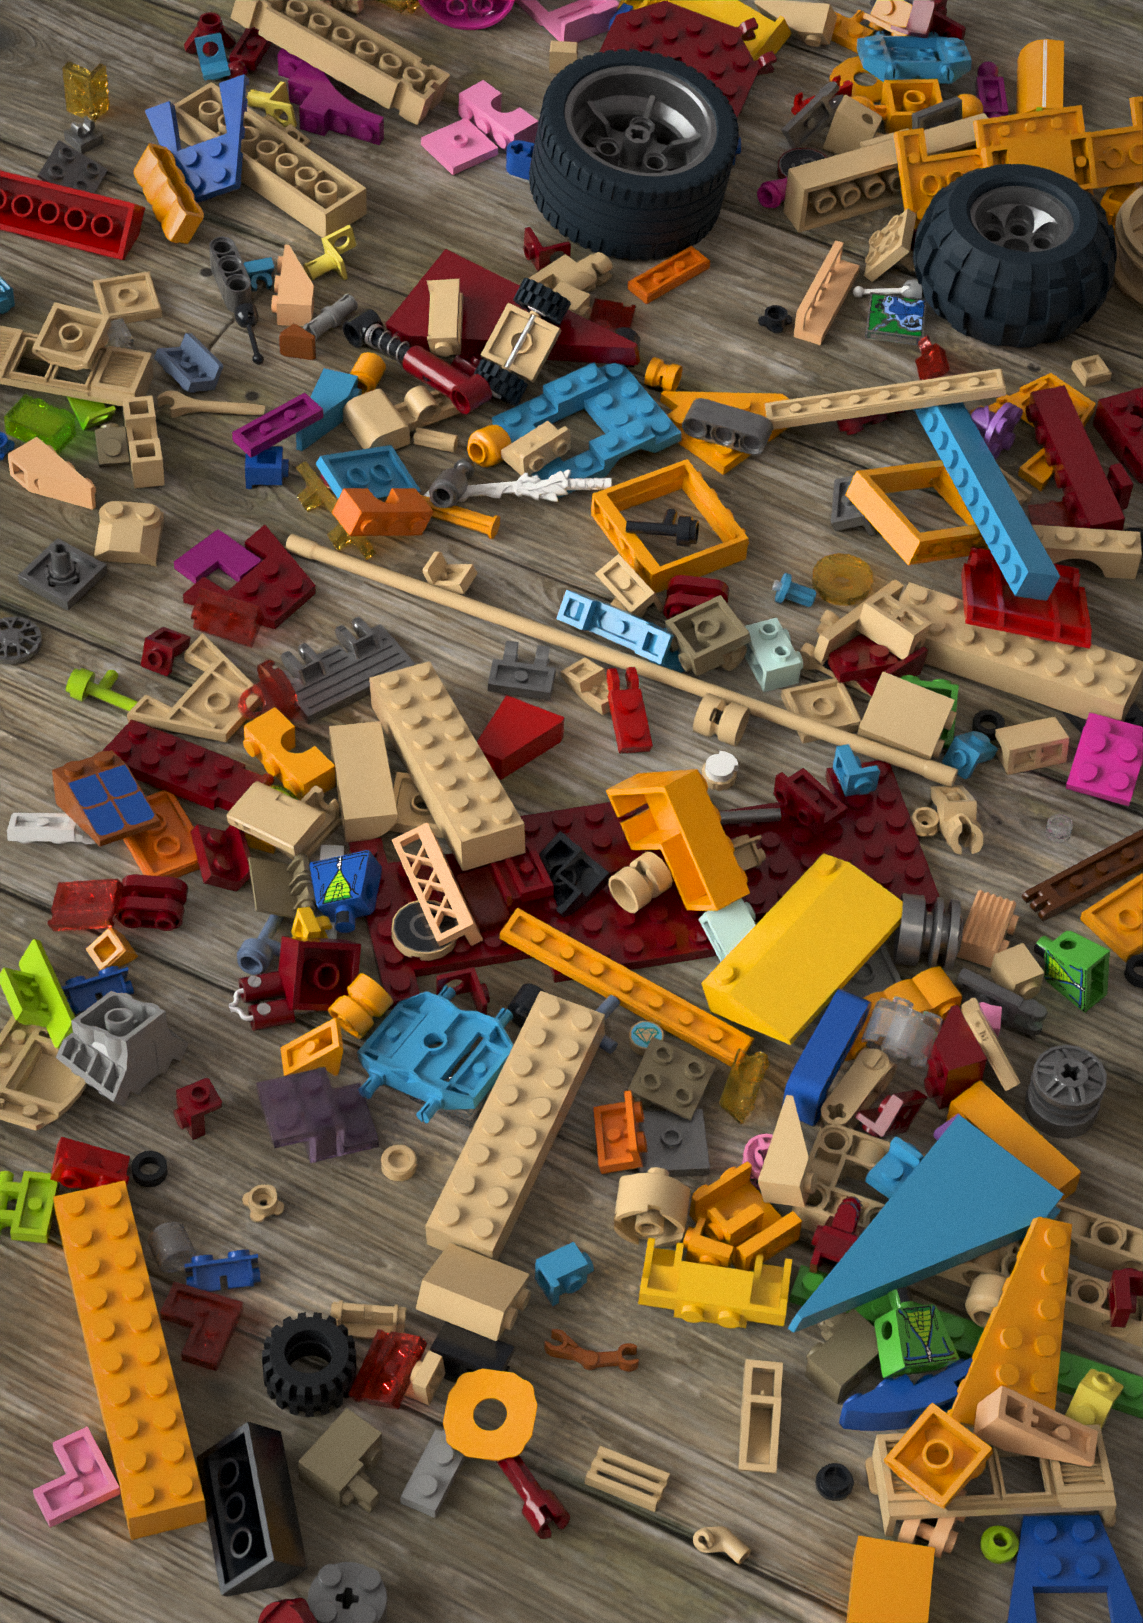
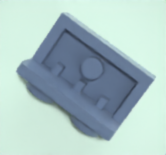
M192 333L184 335L180 347L158 348L154 359L163 367V370L170 374L183 390L190 393L215 390L223 370V364Z

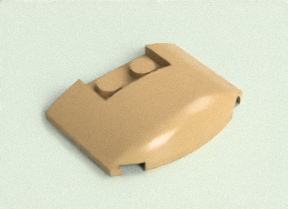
M13 1014L0 1033V1120L37 1131L53 1123L67 1112L81 1096L87 1083L56 1058L59 1049L54 1047L47 1028L36 1025H23L15 1020Z

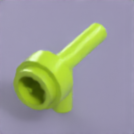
M75 668L68 679L65 689L66 692L70 693L71 698L84 702L89 694L126 711H130L138 703L136 700L110 690L119 677L118 673L112 669L106 672L99 684L94 683L95 672L85 668L80 670Z

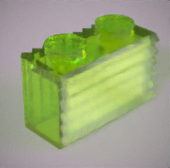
M24 394L4 416L6 434L26 443L38 437L46 445H51L58 455L69 444V441H72L73 437L75 438L76 436L75 416L66 409L59 410L57 407L54 408L53 405H49L40 398L34 399L27 394Z

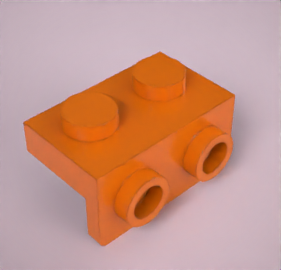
M631 1090L624 1091L625 1102L593 1107L598 1164L601 1174L643 1167L642 1153L648 1152L645 1132L639 1131V1123L644 1122V1112L641 1101L635 1102Z

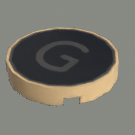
M418 900L409 902L400 908L393 918L392 939L395 947L405 956L410 958L415 956L420 957V960L431 961L444 957L456 945L457 939L441 947L438 945ZM428 900V901H427L428 904H432V905H436V906H440V905H441L440 902L435 901V900ZM444 915L439 929L443 933L459 925L456 918Z

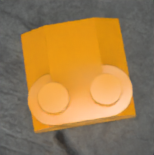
M931 1403L884 1458V1463L901 1480L929 1502L945 1509L971 1479L981 1475L986 1467V1461L993 1454V1450L934 1403Z

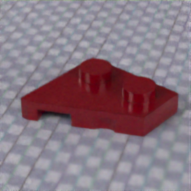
M862 633L831 652L828 658V665L839 683L881 676L882 672L899 662L886 646L877 644Z

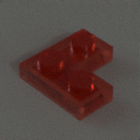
M174 1281L160 1314L162 1320L192 1329L181 1353L182 1361L217 1371L244 1308L241 1301Z

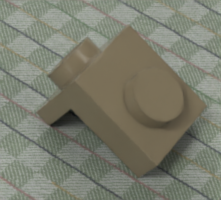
M116 423L101 425V429H95L99 467L129 465L125 426L119 427Z

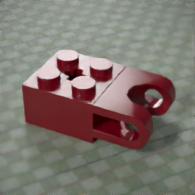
M1143 387L1099 399L1093 421V426L1119 463L1125 464L1139 483H1143Z

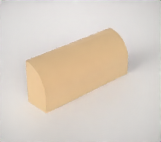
M381 721L329 726L330 752L332 763L335 765V783L345 842L362 841L382 836L394 826L398 813Z

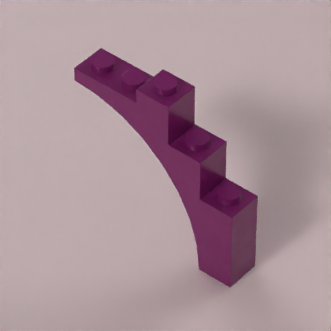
M281 48L278 52V75L289 78V100L291 103L300 105L299 122L301 130L324 137L331 130L376 145L381 144L384 140V117L366 111L350 102L334 88L326 77L325 72Z

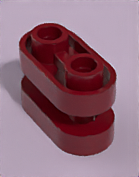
M687 575L674 576L668 581L667 598L663 610L664 616L670 619L719 595L728 603L729 587L725 582L718 579Z
M128 875L122 879L120 888L121 899L117 903L115 917L123 926L132 929L142 927L171 931L179 928L183 923L185 912L183 905L187 901L188 885L174 877Z

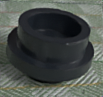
M831 1463L819 1470L815 1485L819 1494L825 1499L840 1501L851 1494L854 1480L852 1474L844 1465Z

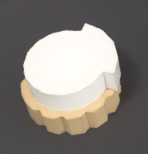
M719 751V754H714L706 760L702 766L701 775L705 778L709 789L722 791L723 789H730V786L735 784L739 766L737 759L728 752Z

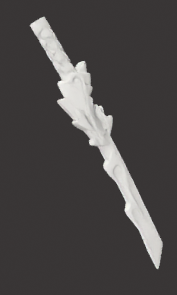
M566 470L551 475L549 479L541 480L537 475L530 477L528 473H524L514 482L468 485L467 490L458 501L465 502L469 497L476 496L500 499L503 494L515 493L518 498L524 495L538 501L540 498L558 502L557 496L568 495L567 490H604L612 487V478L574 479L569 478L571 470ZM429 490L423 496L430 497Z

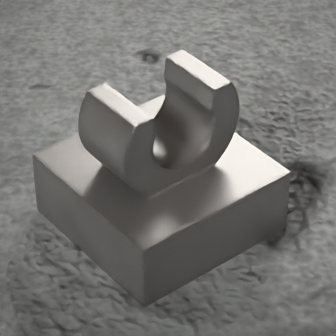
M84 116V122L77 124L75 121L72 122L71 128L64 131L65 141L82 154L104 143L103 134L95 128V123L88 116Z

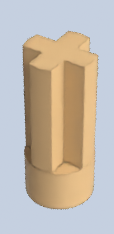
M420 427L416 428V433H414L413 437L414 445L455 453L458 445V435Z

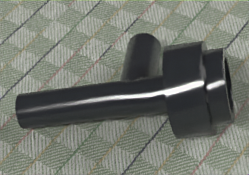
M668 509L662 523L627 521L626 533L676 537L677 546L690 547L691 544H697L699 520H693L692 516L680 515L678 524H675L678 515L677 511Z

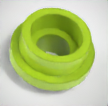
M996 1525L989 1527L983 1532L980 1548L990 1562L1003 1564L1011 1561L1016 1556L1019 1549V1541L1011 1529ZM993 1540H1002L1006 1543V1546H997Z

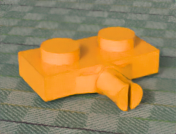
M858 10L851 18L835 12L837 19L831 41L858 54L857 39L873 36L874 32L860 24L865 20L863 18L865 12Z

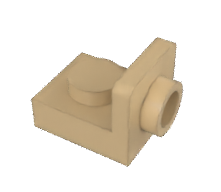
M428 1351L423 1361L411 1358L396 1386L397 1392L429 1406L445 1375L442 1356Z

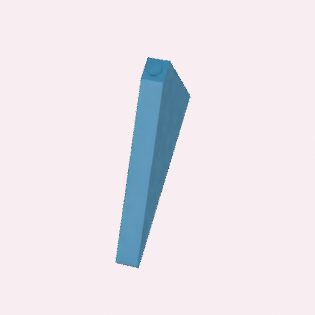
M958 1115L797 1312L788 1329L795 1333L885 1296L892 1290L907 1287L1025 1238L1033 1219L1044 1217L1054 1220L1061 1209L1056 1205L1064 1194L962 1116Z

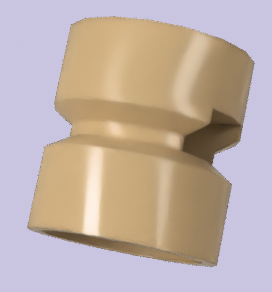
M706 693L697 709L693 731L707 737H712L716 734L718 741L736 747L746 730L750 717V708L735 702L727 705L724 698ZM719 714H722L719 724H716Z
M645 852L632 861L630 867H624L611 876L608 885L617 903L624 910L636 913L651 901V898H657L672 886L673 880L663 860L652 852Z

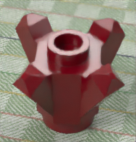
M207 12L200 16L197 27L184 43L186 53L195 54L197 49L194 39L216 33H221L223 45L228 49L235 46L236 41L234 36L223 25L221 17L216 13ZM207 42L203 46V52L209 56H214L218 52V45L215 42Z

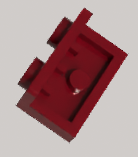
M804 768L790 777H787L783 772L776 775L773 792L776 800L782 806H786L792 811L800 823L809 827L815 834L822 833L846 817L848 808Z

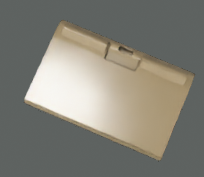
M258 781L250 786L227 813V821L230 825L294 856L298 855L319 830L326 817L324 812Z
M971 998L970 1001L964 1002L961 1006V1011L1004 1090L1007 1091L1019 1085L1021 1082L1017 1071L977 999Z

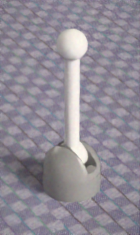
M911 279L906 281L902 288L863 289L857 286L853 289V295L860 298L863 295H870L872 293L902 294L904 298L922 300V285L918 284L917 279Z

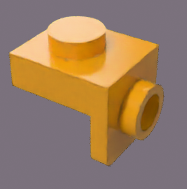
M699 1217L695 1228L688 1227L683 1240L684 1248H687L686 1262L730 1268L734 1247L704 1237L706 1218Z

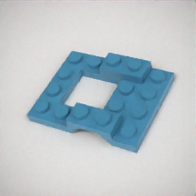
M593 362L543 385L542 395L492 417V424L501 426L511 438V443L546 421L552 424L582 409L587 411L605 433L589 441V450L564 462L560 457H557L546 464L541 470L532 473L533 476L537 475L541 480L549 479L551 475L566 470H571L569 478H603L607 476L620 458L634 451L643 449L656 453L681 441V431L626 366L617 363L607 364L598 368ZM567 490L568 493H571V492H573V491H576V490Z

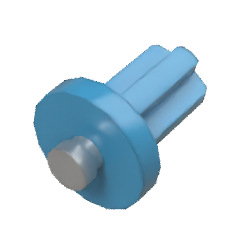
M784 573L780 582L778 580L774 581L772 590L776 591L775 602L781 604L784 599L806 607H811L815 601L816 591L792 582L791 574Z

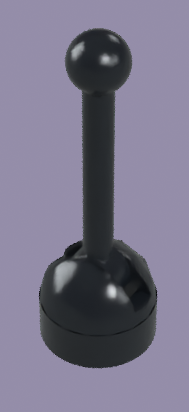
M244 303L235 308L234 316L241 328H247L254 353L252 361L256 365H260L263 363L264 357L259 353L253 327L258 323L257 308L251 303Z

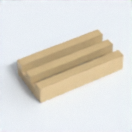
M600 1446L597 1456L591 1464V1469L586 1474L585 1484L655 1512L669 1482L670 1473ZM598 1472H603L617 1479H620V1481L625 1484H628L630 1486L635 1485L654 1494L653 1496H650L648 1494H645L643 1492L620 1484L616 1481L598 1475Z

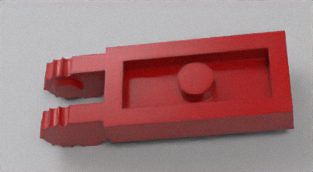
M626 668L625 679L627 681V689L620 690V679L617 669H607L606 679L609 690L607 697L619 754L650 752L653 744L642 691L639 689V678L636 668Z

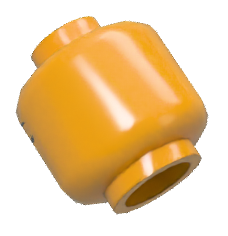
M488 425L470 435L467 447L468 455L477 465L483 468L492 467L504 461L501 458V450L511 444V438L501 426Z

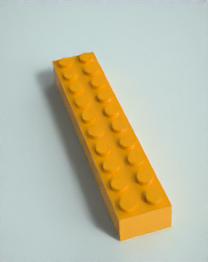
M125 1181L54 1196L56 1220L116 1478L120 1487V1495L130 1538L134 1540L207 1522L205 1499Z

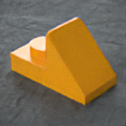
M337 1018L331 1019L280 1047L284 1077L295 1081L319 1067H322L334 1076H338L344 1048L340 1021Z

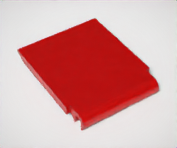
M971 547L967 564L964 563L961 572L965 624L1088 649L1091 647L1092 628L1085 587L1079 586L1081 575L1079 574V568L1053 563L1060 578L1047 601L1017 597L1013 594L991 551Z

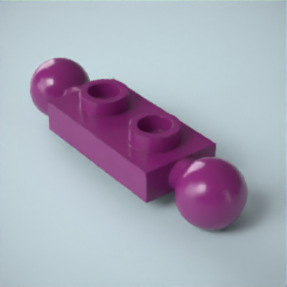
M990 61L983 62L978 67V76L975 83L976 95L982 102L984 113L988 118L1007 116L1008 105L1004 78L998 77V67Z

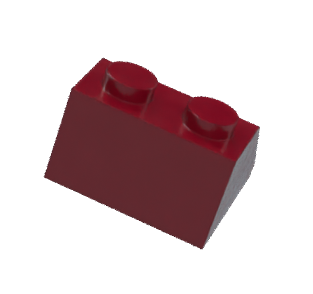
M282 936L279 974L289 1009L328 1011V1008L338 997L348 996L347 987L359 975L361 944L344 939Z
M958 1005L951 1006L933 1045L931 1058L928 1060L927 1076L924 1078L925 1091L929 1098H934L939 1110L949 1107L951 1101L979 1080L982 1081L987 1062L986 1056Z

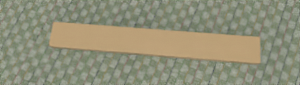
M994 369L765 403L766 417L772 422L773 428L781 429L1006 396V386L1002 369Z

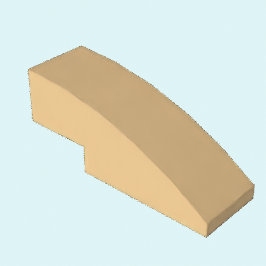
M750 1359L745 1361L740 1421L739 1471L777 1473L782 1401V1362Z

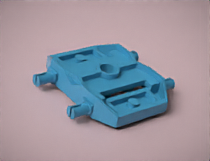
M877 31L874 36L857 39V52L863 68L882 82L884 80L938 79L939 84H952L971 70L972 59L964 40L938 37L936 32H934V35L930 32L928 39L915 36H886L883 31H881V34L880 31Z
M447 985L443 987L438 995L426 991L399 1001L357 1051L359 1062L369 1074V1078L358 1089L360 1095L370 1099L379 1086L384 1084L423 1100L426 1103L416 1115L421 1122L424 1121L425 1123H429L430 1119L441 1108L444 1110L475 1109L494 1086L513 1047V1043L504 1030L509 1021L513 1019V1014L508 1009L502 1008L497 1016L493 1018L478 1011L460 1010L450 1002L456 993L453 988H448ZM478 1037H483V1040L478 1044V1046L474 1049V1051L470 1054L466 1061L461 1065V1067L457 1070V1072L453 1075L449 1082L444 1081V1079H447L451 1075L452 1069L461 1060V1058L470 1052L471 1046L478 1039ZM438 1042L443 1043L441 1046L437 1048L427 1047L428 1045H433Z

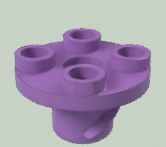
M1010 402L1005 403L997 413L990 411L988 405H986L984 408H976L971 414L973 422L995 460L1003 449L1009 450L1015 440V434L1012 433L1023 413L1021 408Z

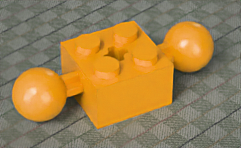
M938 79L884 80L880 105H874L869 98L862 95L851 97L881 115L886 134L907 128L911 130L913 113L943 102ZM972 94L957 96L962 99V119L984 113L982 102Z

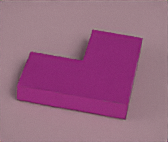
M217 529L174 561V569L194 584L202 577L206 578L218 568L239 582L262 560Z

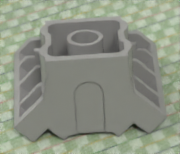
M110 991L71 1020L73 1033L63 1039L56 1058L70 1068L75 1075L83 1078L88 1085L96 1088L102 1096L124 1107L130 1091L139 1095L142 1088L162 1072L167 1073L172 1058L181 1062L188 1042L168 1028L166 1011L160 1009L158 1005L140 1002L133 999L127 993Z

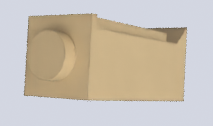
M426 280L430 292L427 336L430 352L442 357L460 355L463 316V293H460V280Z

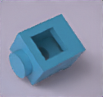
M572 1242L536 1259L535 1280L551 1305L554 1306L559 1303L560 1295L574 1293L587 1283V1274L594 1271L593 1263L586 1252L581 1253L576 1244Z

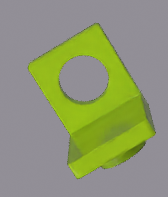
M67 396L83 431L110 421L116 410L114 405L106 408L104 403Z

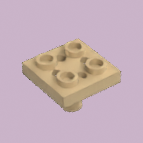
M909 208L902 214L895 215L881 231L877 230L870 237L869 252L865 259L864 276L871 282L875 281L897 262L905 266L910 272L915 270L913 263L914 252L910 248L917 214Z

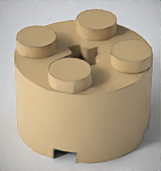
M658 1167L650 1168L648 1173L622 1176L619 1181L614 1215L615 1232L624 1240L639 1245V1239L648 1240V1238H655L654 1247L657 1248L679 1243L683 1239V1233L686 1229L690 1188L680 1181L669 1177V1172L666 1169Z

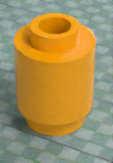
M367 352L359 356L350 374L358 376V389L362 390V394L375 390L386 371V365L382 358L375 353Z

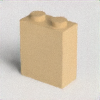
M882 672L860 723L857 735L926 760H931L932 757L938 759L945 743L944 740L940 739L944 728L947 730L951 729L957 712L952 711L955 700Z
M449 1243L422 1279L416 1310L498 1341L505 1329H512L518 1315V1310L524 1311L529 1302L531 1290L527 1289L530 1274Z

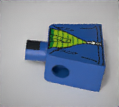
M370 850L310 863V872L318 909L324 916H328L330 922H335V929L338 932L349 933L354 931L355 918L371 915L375 910L382 866Z

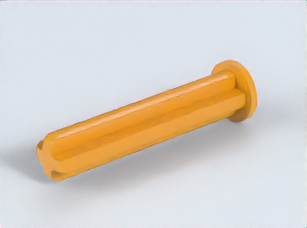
M421 495L434 511L431 517L487 534L489 539H494L500 527V516L495 515L491 517L455 505L450 508H439L431 502L430 497Z

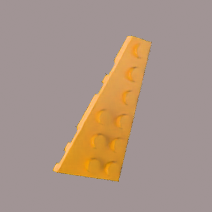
M1037 1217L1032 1220L1016 1256L1017 1262L1014 1269L1003 1285V1293L999 1303L992 1310L972 1355L973 1361L965 1379L961 1380L957 1389L958 1395L952 1409L947 1412L949 1416L961 1425L974 1428L978 1403L1001 1386H1005L1055 1411L1072 1224L1044 1217Z

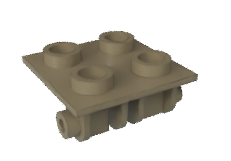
M300 853L294 856V860L290 865L254 857L248 858L257 912L295 919L298 908L311 907L315 918L317 917V905L310 873L311 859L306 854Z
M652 1036L627 1091H632L635 1102L641 1101L643 1110L650 1107L653 1103L691 1121L716 1065Z

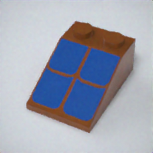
M112 750L98 752L94 756L80 761H70L64 766L52 770L56 804L100 847L160 826L159 818L129 767Z

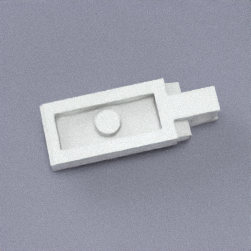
M66 813L11 814L7 829L8 841H18L20 843H32L34 841H51L55 844L83 842L85 845L96 843Z

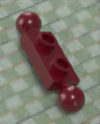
M255 27L246 28L229 55L228 64L231 75L227 76L229 79L243 74L247 76L248 69L255 71L272 42L258 34L259 29Z

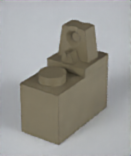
M854 1308L848 1313L843 1312L817 1323L822 1329L821 1335L826 1342L824 1344L821 1342L815 1344L806 1356L808 1361L805 1376L836 1404L841 1402L881 1366L875 1327Z
M346 1408L298 1461L299 1480L339 1509L344 1505L349 1506L353 1503L370 1514L379 1504L380 1494L368 1484L370 1477L364 1471L367 1468H374L383 1455L382 1432Z

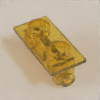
M741 1048L736 1053L719 1101V1105L740 1125L743 1124L746 1115L754 1110L755 1100L760 1089V1085L757 1082L763 1080L765 1071L770 1065L768 1055L764 1052H756L755 1055L748 1056Z

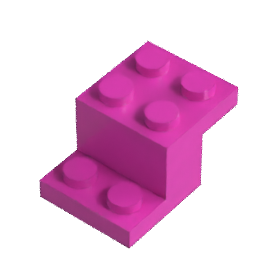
M1089 712L1066 789L1129 806L1143 761V727Z

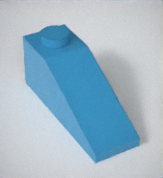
M323 369L310 398L323 408L324 418L296 433V450H305L343 422V408L346 403L352 398L362 395V390L358 389V376Z

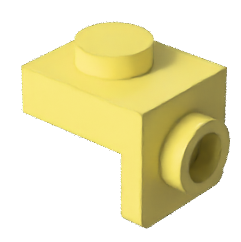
M1090 1369L1079 1383L1065 1416L1083 1425L1100 1424L1102 1430L1114 1402L1121 1394L1124 1386L1116 1382L1109 1374Z

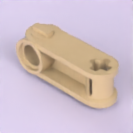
M866 1047L862 1049L850 1069L821 1107L822 1120L819 1130L831 1124L841 1125L854 1130L860 1122L855 1118L857 1113L870 1109L880 1094L888 1088L896 1073L897 1064L890 1061L887 1054L882 1050L868 1049Z

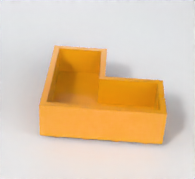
M698 769L638 773L606 790L617 817H621L646 803L648 804V809L621 822L620 825L631 850L662 851L686 910L718 911L750 894L746 873L737 863L734 856V845L731 839L725 835L720 823V812L712 804L707 792V782Z

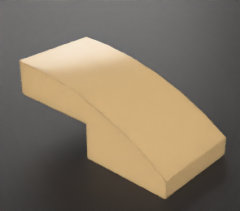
M584 657L560 671L563 680L585 703L601 715L610 712L607 697L609 690L604 668Z

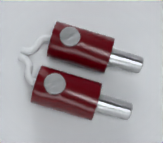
M279 971L239 978V989L233 995L234 1001L229 1003L230 1011L237 1012L243 1020L249 1021L253 1031L294 1023L296 1015L314 1012L311 1010L289 1009L287 999L248 1006V1016L240 1008L235 1007L238 1005L239 995H241L243 1003L285 995Z

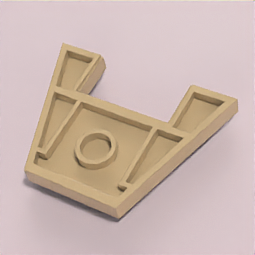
M202 633L184 653L185 662L204 671L201 677L173 707L148 695H144L127 713L128 722L132 719L153 728L226 743L263 702V693Z

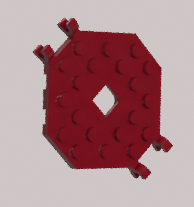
M665 0L616 15L599 51L604 53L606 50L617 51L618 49H626V51H630V49H636L640 52L643 50L650 51L653 54L659 53L663 54L662 56L675 58L676 61L680 60L686 63L688 67L692 66L697 69L698 73H703L707 76L708 80L710 79L716 84L715 87L720 88L723 96L725 95L729 100V104L732 105L737 119L745 105L756 77L762 74L773 73L774 67L772 64L777 62L773 51L761 55L754 61L744 41L755 39L756 35L753 30L758 29L759 26L754 17L745 20L739 27H734Z

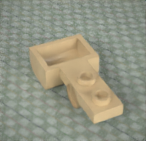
M425 386L412 388L405 395L404 402L394 406L382 389H376L349 400L343 408V421L363 449L392 445L395 450L410 444V432L416 430L417 427L422 428L461 412L456 409L451 399L436 390L429 392Z

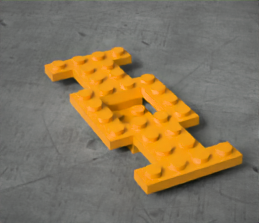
M1143 96L1129 98L1133 126L1085 132L1082 105L973 121L977 149L945 154L927 155L924 128L894 132L904 211L909 208L917 214L914 229H916L933 197L943 187L946 188L956 178L963 176V174L969 171L999 164H1025L1054 171L1077 182L1079 187L1093 196V189L1138 182L1143 186Z

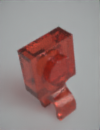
M928 335L920 339L918 346L922 356L915 360L920 380L942 377L950 371L945 350L937 343L932 345Z

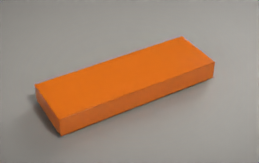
M690 246L628 281L627 289L645 304H648L709 269L710 260L693 246Z

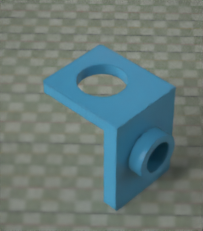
M221 33L195 38L204 80H218L231 75ZM215 42L218 45V52L214 56L205 55L203 53L205 43Z

